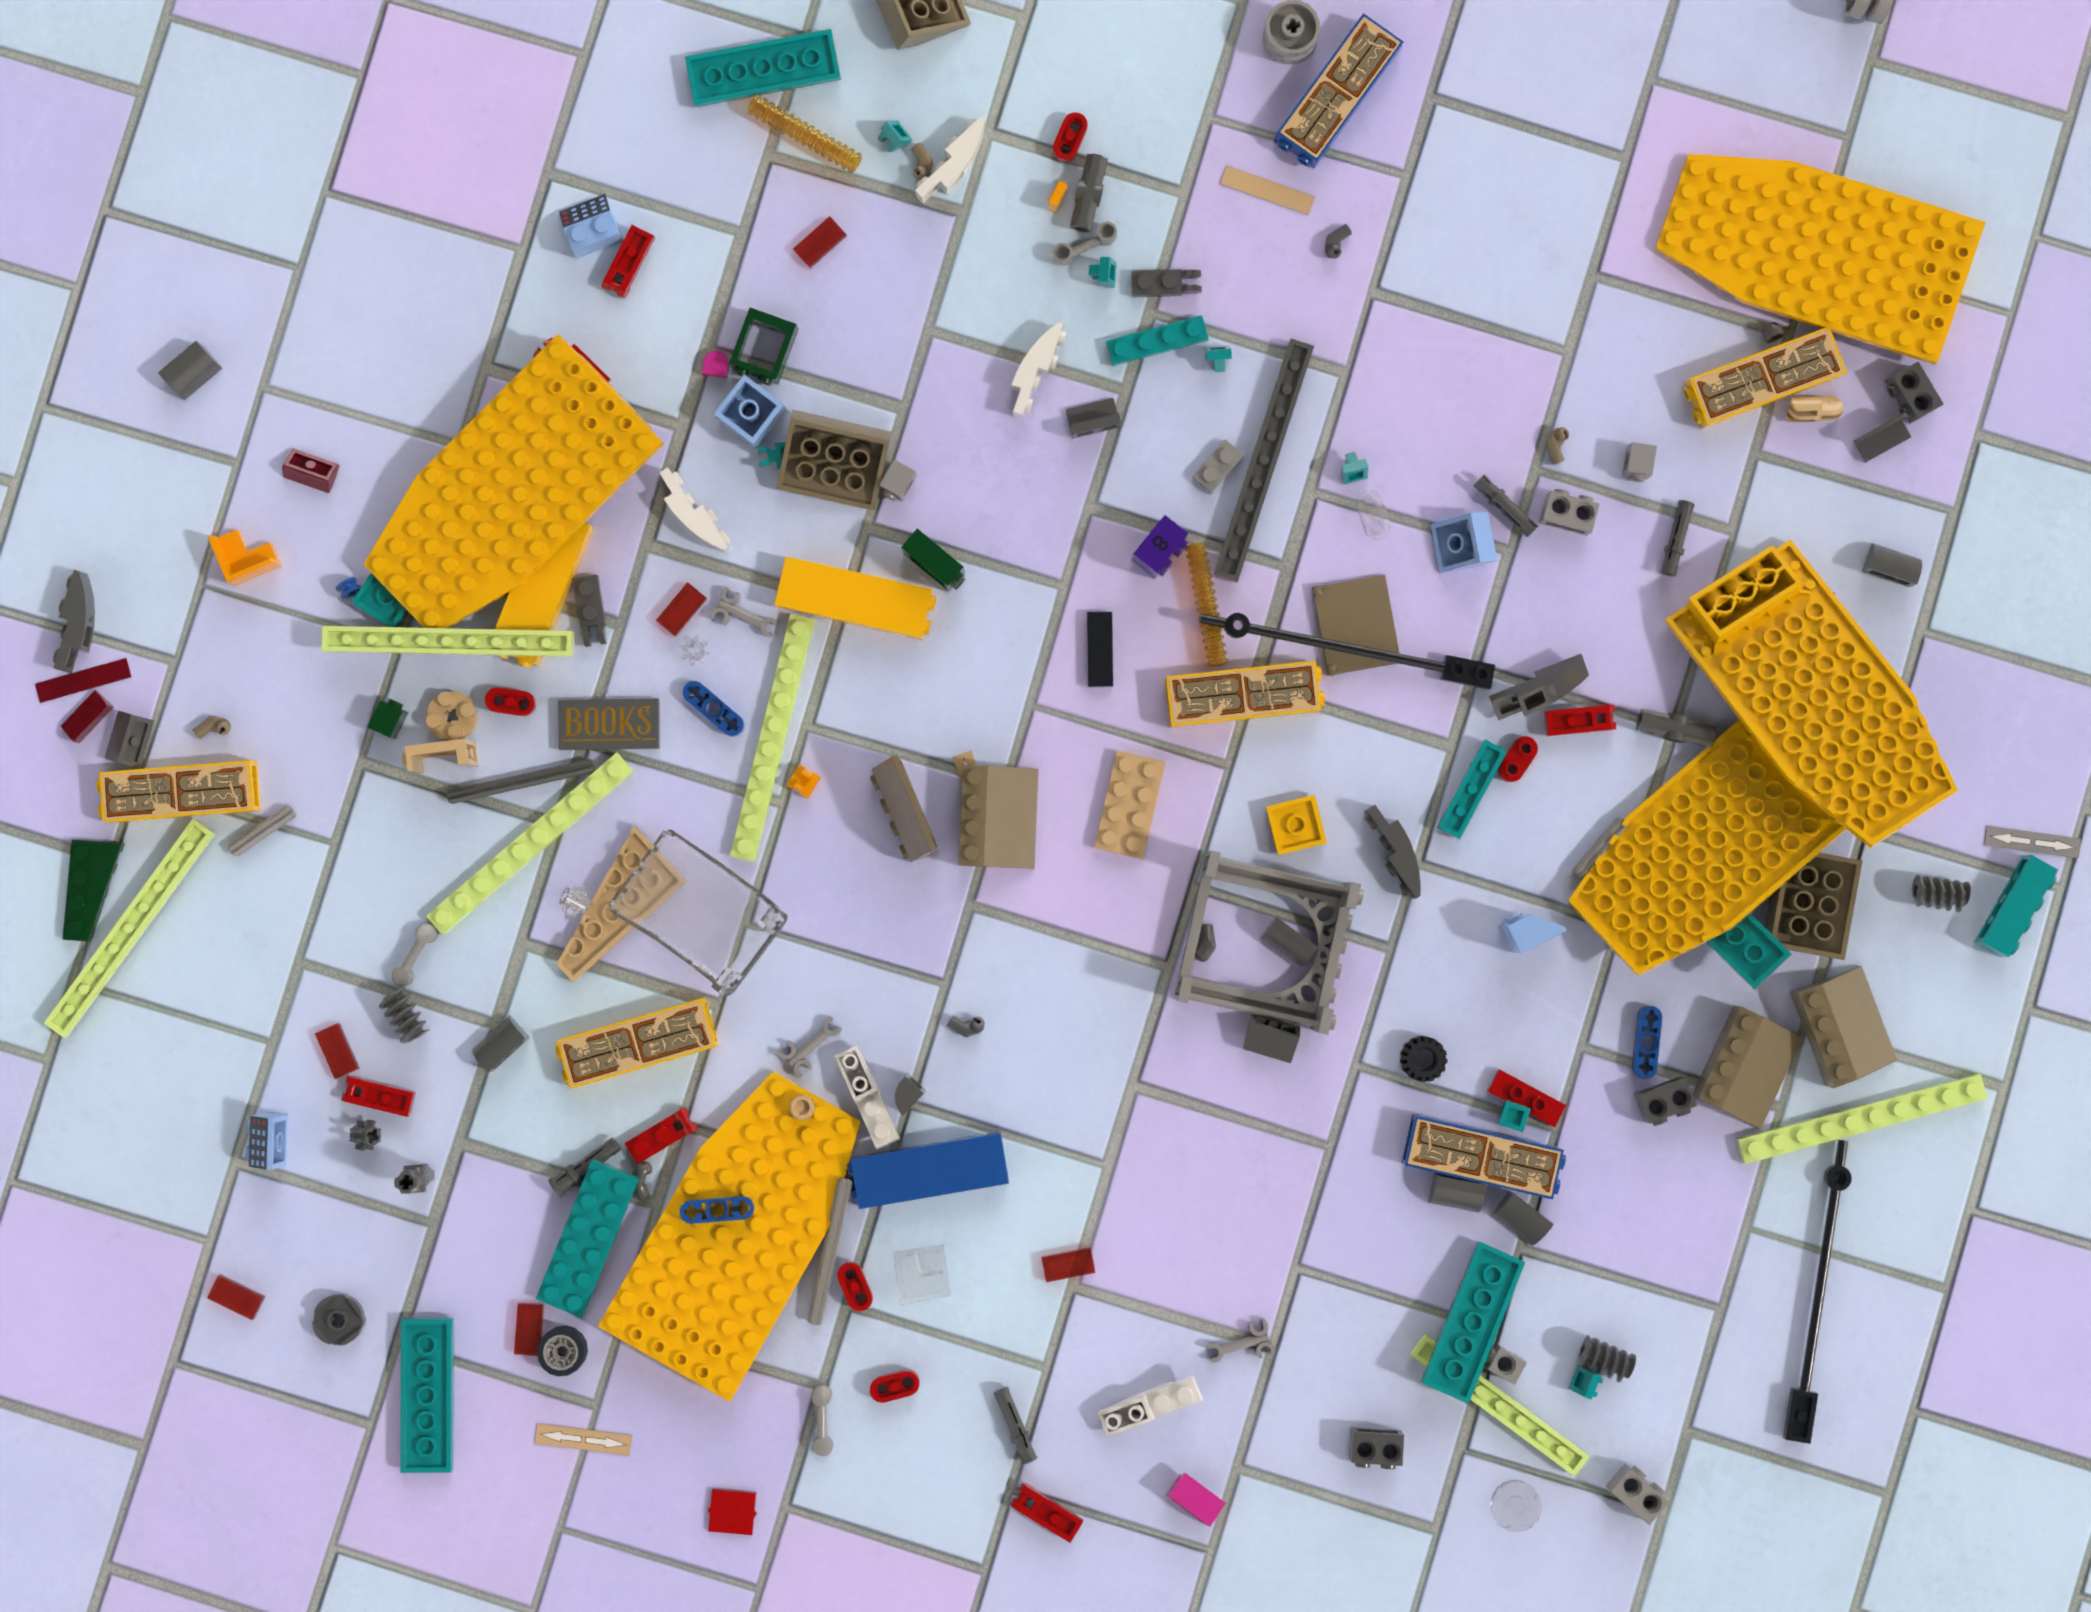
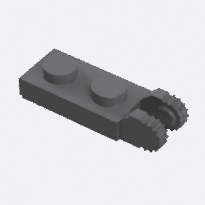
M1181 269L1131 272L1133 298L1182 296V294L1202 292V286L1200 285L1182 286V279H1197L1201 277V270L1181 271Z
M591 575L572 578L580 628H582L585 647L592 645L589 627L597 626L600 644H607L606 619L599 576Z

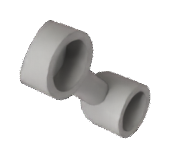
M1109 221L1102 222L1097 228V235L1073 247L1066 243L1055 245L1052 250L1054 261L1059 265H1069L1073 257L1100 244L1104 246L1111 245L1117 237L1116 226Z
M424 923L417 928V940L402 966L393 970L391 976L397 986H408L413 982L414 974L411 969L425 944L432 943L438 938L439 931L432 923Z
M818 1384L814 1387L811 1394V1400L816 1405L817 1437L813 1442L812 1449L818 1456H827L833 1449V1440L827 1435L826 1405L832 1398V1390L826 1384Z

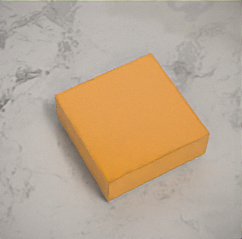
M1058 181L1048 200L1049 210L1057 212L1068 191V184Z

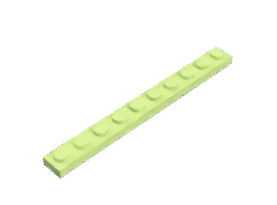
M790 613L730 853L732 857L756 861L815 619Z
M322 626L321 651L573 657L574 650L573 631Z
M616 752L426 915V917L442 935H445L635 771Z
M197 819L191 820L44 1022L46 1026L63 1038H67L215 836V832Z
M1975 1074L1737 1138L1736 1140L1742 1162L1748 1164L1988 1098L1981 1074Z

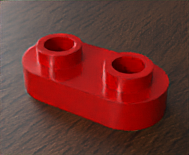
M1073 112L1068 114L1064 118L1053 144V153L1061 162H1069L1076 157L1086 135L1088 123L1085 116L1081 113ZM1073 124H1077L1080 128L1077 131H1073L1070 127ZM1066 146L1070 149V151L1068 153L1061 152V148Z
M496 687L490 689L485 696L487 708L495 713L525 717L531 715L536 709L535 697L526 691ZM498 696L503 698L501 705H497L495 702ZM527 700L528 706L522 709L520 702Z
M1523 736L1513 742L1498 767V775L1503 781L1515 782L1523 776L1538 752V745L1533 738ZM1523 744L1529 746L1530 750L1528 753L1522 751L1521 747ZM1509 765L1515 766L1516 772L1514 774L1508 772Z
M845 1262L837 1272L839 1284L849 1306L855 1311H865L871 1306L873 1301L871 1288L861 1266L856 1262ZM853 1270L855 1272V1277L848 1278L846 1276V1271ZM863 1293L865 1300L862 1302L858 1301L856 1295Z
M910 1369L878 1376L870 1385V1395L879 1403L911 1396L919 1388V1376ZM904 1378H910L912 1384L910 1386H905L902 1380ZM884 1384L888 1390L880 1392L878 1386Z

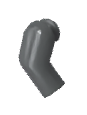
M1347 224L1342 225L1327 235L1324 249L1327 257L1336 259L1341 255V241L1352 235Z
M1212 924L1201 926L1202 940L1198 944L1195 957L1200 962L1207 961L1216 948Z
M952 1016L946 1026L963 1037H970L981 1033L984 1030L985 1022L981 1017H974L963 1022Z
M646 1161L635 1165L632 1175L640 1178L635 1189L638 1200L650 1195L644 1181L646 1176L652 1173V1166Z

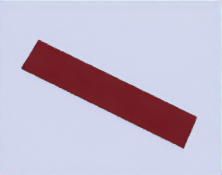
M127 658L36 683L35 686L39 701L42 703L130 678L131 673Z

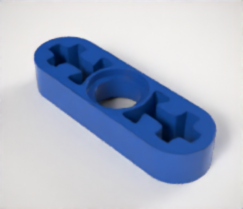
M690 681L684 686L683 696L685 700L725 734L735 737L743 732L745 727L744 720L698 681ZM699 686V694L706 698L707 694L711 696L703 702L701 708L698 704L702 701L697 697L690 698L691 692L689 689L691 687L696 689ZM711 702H718L721 706V711L716 716H711L707 712V706ZM726 710L730 712L726 717L732 721L738 720V730L731 729L728 731L729 725L724 720L720 724L717 722V720L724 716Z
M1644 1006L1637 1013L1632 1071L1637 1077L1643 1079L1652 1078L1656 1074L1658 1066L1662 1013L1654 1006ZM1649 1010H1651L1652 1015L1656 1016L1655 1020L1650 1022V1028H1655V1033L1642 1031V1027L1648 1028V1020L1644 1019V1014H1648ZM1650 1035L1654 1040V1044L1650 1049L1645 1050L1642 1048L1640 1041L1643 1036ZM1639 1052L1652 1053V1058H1646V1064L1650 1065L1651 1068L1646 1070L1645 1074L1638 1068L1639 1064L1644 1063V1056H1639Z
M746 1196L690 1200L681 1206L680 1216L684 1222L689 1224L745 1220L752 1216L755 1205ZM727 1201H732L731 1206H738L740 1201H744L745 1205L750 1206V1210H747L745 1215H741L740 1211H732L733 1217H728L729 1205ZM719 1202L724 1206L725 1212L721 1217H714L710 1213V1207L713 1203ZM702 1203H707L705 1208L707 1219L702 1218L703 1213L696 1214L694 1219H690V1215H685V1210L689 1209V1205H693L694 1209H703Z

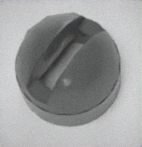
M1776 322L1765 324L1762 330L1766 343H1772L1785 334L1782 327Z

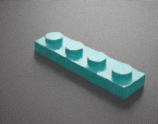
M1200 315L1107 340L1106 345L1113 367L1206 342L1209 338L1203 316Z
M1486 739L1483 740L1436 828L1457 839L1461 838L1507 753L1505 749Z

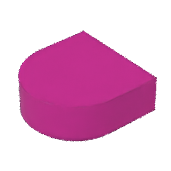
M721 351L709 352L704 358L702 374L728 379L729 360L727 356Z

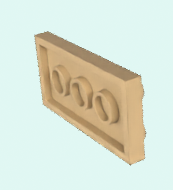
M1116 751L1094 848L1143 859L1165 761Z

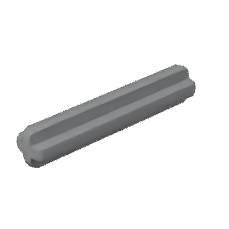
M285 806L228 846L230 852L234 856H240L295 818L296 812L291 806Z
M1618 817L1613 821L1572 870L1574 876L1582 880L1588 874L1599 855L1602 856L1611 846L1609 841L1615 834L1619 837L1628 827V825L1626 827L1621 825L1624 819Z

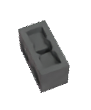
M1919 362L1914 363L1885 381L1888 394L1896 399L1900 406V414L1905 412L1908 417L1904 419L1908 420L1910 424L1944 405ZM1902 378L1909 381V389L1902 385ZM1915 399L1921 401L1923 405L1922 410L1915 407Z
M1678 1076L1634 1093L1644 1122L1653 1123V1126L1667 1122V1117L1674 1114L1677 1117L1691 1113L1690 1108L1697 1106L1687 1078L1683 1076ZM1677 1091H1680L1683 1095V1099L1679 1104L1673 1102V1095ZM1653 1100L1659 1102V1110L1656 1113H1651L1649 1110V1104Z
M1351 1427L1349 1459L1352 1463H1355V1466L1369 1468L1370 1464H1378L1383 1469H1396V1466H1403L1404 1434L1401 1430ZM1361 1443L1370 1444V1449L1365 1454L1357 1452L1358 1446ZM1392 1444L1395 1446L1393 1454H1383V1448L1386 1445Z

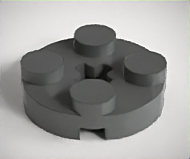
M341 1293L323 1299L316 1306L313 1316L314 1321H312L313 1330L322 1342L339 1346L350 1343L360 1335L366 1323V1317L364 1316L361 1304L355 1298L346 1293ZM335 1313L344 1316L343 1326L333 1323Z

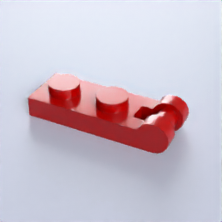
M631 225L602 282L601 288L607 291L612 290L617 293V296L625 299L655 240V236ZM617 274L624 277L621 284L615 281Z
M1614 705L1545 711L1546 736L1617 730L1612 714L1615 712ZM1597 714L1603 715V723H1597Z
M347 1075L345 1081L347 1087L346 1091L342 1093L341 1101L405 1117L410 1116L415 1091ZM357 1087L363 1088L361 1097L355 1095Z
M686 1107L624 1143L636 1164L643 1162L698 1129L695 1122L692 1123L687 1115L689 1112ZM677 1120H679L683 1127L680 1131H677L673 1124Z
M1023 1482L1019 1488V1495L1017 1498H1013L1010 1506L1071 1543L1082 1525L1083 1519ZM1029 1497L1035 1500L1031 1508L1025 1504Z

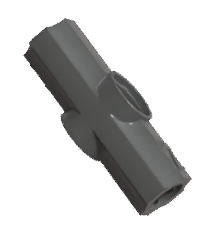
M1087 154L1081 180L1079 179L1076 190V204L1070 228L1083 233H1091L1096 209L1099 207L1104 187L1102 183L1108 158L1099 154Z
M1641 709L1636 722V730L1660 735L1665 740L1678 743L1688 742L1711 747L1716 736V726L1692 721L1689 717L1679 714L1668 713L1667 715Z
M428 1164L403 1166V1171L394 1180V1186L400 1190L401 1194L426 1192V1186H428L430 1181L434 1180L435 1172L431 1170Z

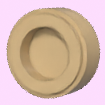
M798 1095L790 1102V1113L798 1120H806L813 1115L815 1103L807 1095Z

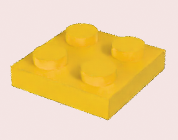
M1315 795L1265 807L1277 855L1327 843Z

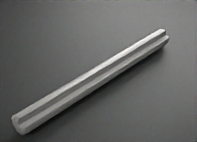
M840 1177L836 1185L829 1218L831 1225L826 1232L807 1319L812 1325H821L823 1321L852 1187V1180Z

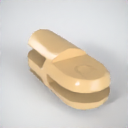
M1833 396L1792 397L1786 419L1788 422L1833 421L1842 415L1844 405L1840 399Z

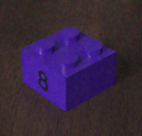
M1164 515L1133 553L1131 561L1154 579L1158 574L1163 577L1172 566L1171 558L1174 555L1179 557L1189 543L1186 541L1188 533Z

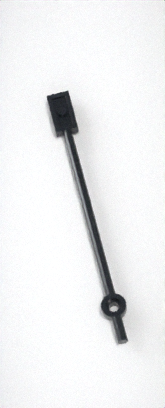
M1201 613L1199 623L1224 628L1225 633L1234 639L1241 638L1250 633L1442 672L1440 678L1442 681L1490 690L1492 686L1495 664L1445 655L1444 662L1251 624L1249 619L1242 613H1233L1227 618ZM1235 621L1241 622L1242 627L1240 630L1234 628L1233 624Z
M1839 1139L1835 1164L1829 1166L1824 1172V1182L1831 1189L1800 1388H1790L1783 1433L1785 1440L1811 1444L1818 1393L1810 1391L1840 1194L1842 1190L1850 1186L1852 1181L1851 1173L1845 1167L1849 1141ZM1838 1173L1840 1178L1834 1182L1833 1175Z

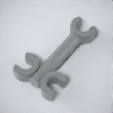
M725 586L721 591L722 599L718 604V608L711 611L710 618L714 620L718 613H723L724 619L722 624L726 626L730 621L729 614H732L760 628L765 636L772 637L773 634L766 631V626L769 623L778 626L779 623L773 618L763 619L734 605L739 602L741 594L737 592L733 599H728L727 593L729 588Z
M833 1017L826 1019L823 1029L798 1051L792 1041L787 1042L791 1048L790 1054H784L781 1049L777 1051L780 1058L786 1059L794 1067V1074L798 1078L803 1076L799 1071L801 1064L806 1065L809 1069L813 1068L812 1063L804 1058L829 1036L838 1035L842 1031L841 1027L836 1031L829 1029L828 1025L833 1021Z
M1264 1318L1261 1319L1263 1323L1261 1330H1255L1253 1323L1249 1322V1330L1253 1336L1222 1345L1216 1342L1208 1343L1206 1345L1207 1350L1212 1348L1218 1350V1354L1210 1357V1361L1218 1362L1224 1354L1257 1345L1255 1351L1259 1358H1262L1261 1349L1264 1346L1270 1348L1272 1355L1275 1354L1274 1345L1269 1342L1267 1335V1321Z

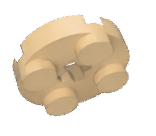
M457 691L441 692L430 702L426 713V724L430 727L433 734L446 741L463 739L470 736L478 723V713L473 700ZM455 709L458 720H452L449 723L446 714L448 711L452 712Z

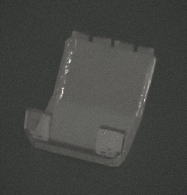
M671 829L663 830L653 843L655 846L653 850L649 849L638 864V870L634 869L622 885L624 889L622 891L618 890L609 902L610 911L615 916L659 942L713 983L711 987L718 993L729 996L736 991L783 928L788 916L772 900L717 859Z

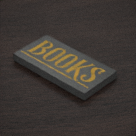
M660 699L558 700L559 750L660 749Z

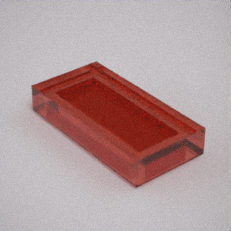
M829 216L795 246L793 251L811 269L845 239L847 235Z
M687 582L656 621L677 637L708 598Z
M340 1023L315 1033L335 1079L360 1069Z
M1091 1247L1041 1256L1046 1282L1096 1273Z
M220 1274L217 1276L207 1299L250 1320H254L266 1296Z
M518 1303L514 1354L537 1356L539 1341L542 1339L544 1304Z

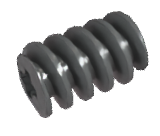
M1920 875L1914 877L1912 896L1917 907H1920L1923 900H1925L1926 908H1930L1932 903L1935 902V908L1940 910L1943 903H1945L1946 911H1950L1952 906L1955 905V911L1961 912L1962 907L1970 899L1971 886L1969 882L1961 883L1958 880L1952 882L1950 879L1941 880L1937 877L1932 879L1930 876L1922 878Z
M405 986L384 997L383 1001L379 1004L380 1009L389 1008L384 1013V1016L386 1018L393 1017L389 1022L390 1026L399 1025L394 1033L396 1035L404 1034L400 1039V1043L411 1042L431 1030H422L426 1020H416L421 1015V1012L412 1013V1009L416 1004L406 1003L411 995H401L406 988Z
M1587 1335L1580 1348L1579 1366L1582 1367L1588 1361V1370L1591 1371L1597 1365L1598 1374L1601 1375L1606 1369L1607 1378L1610 1379L1616 1373V1381L1620 1383L1624 1377L1628 1379L1631 1376L1636 1364V1355H1628L1625 1350L1619 1351L1614 1345L1609 1348L1607 1342L1600 1344L1599 1339H1590V1336Z

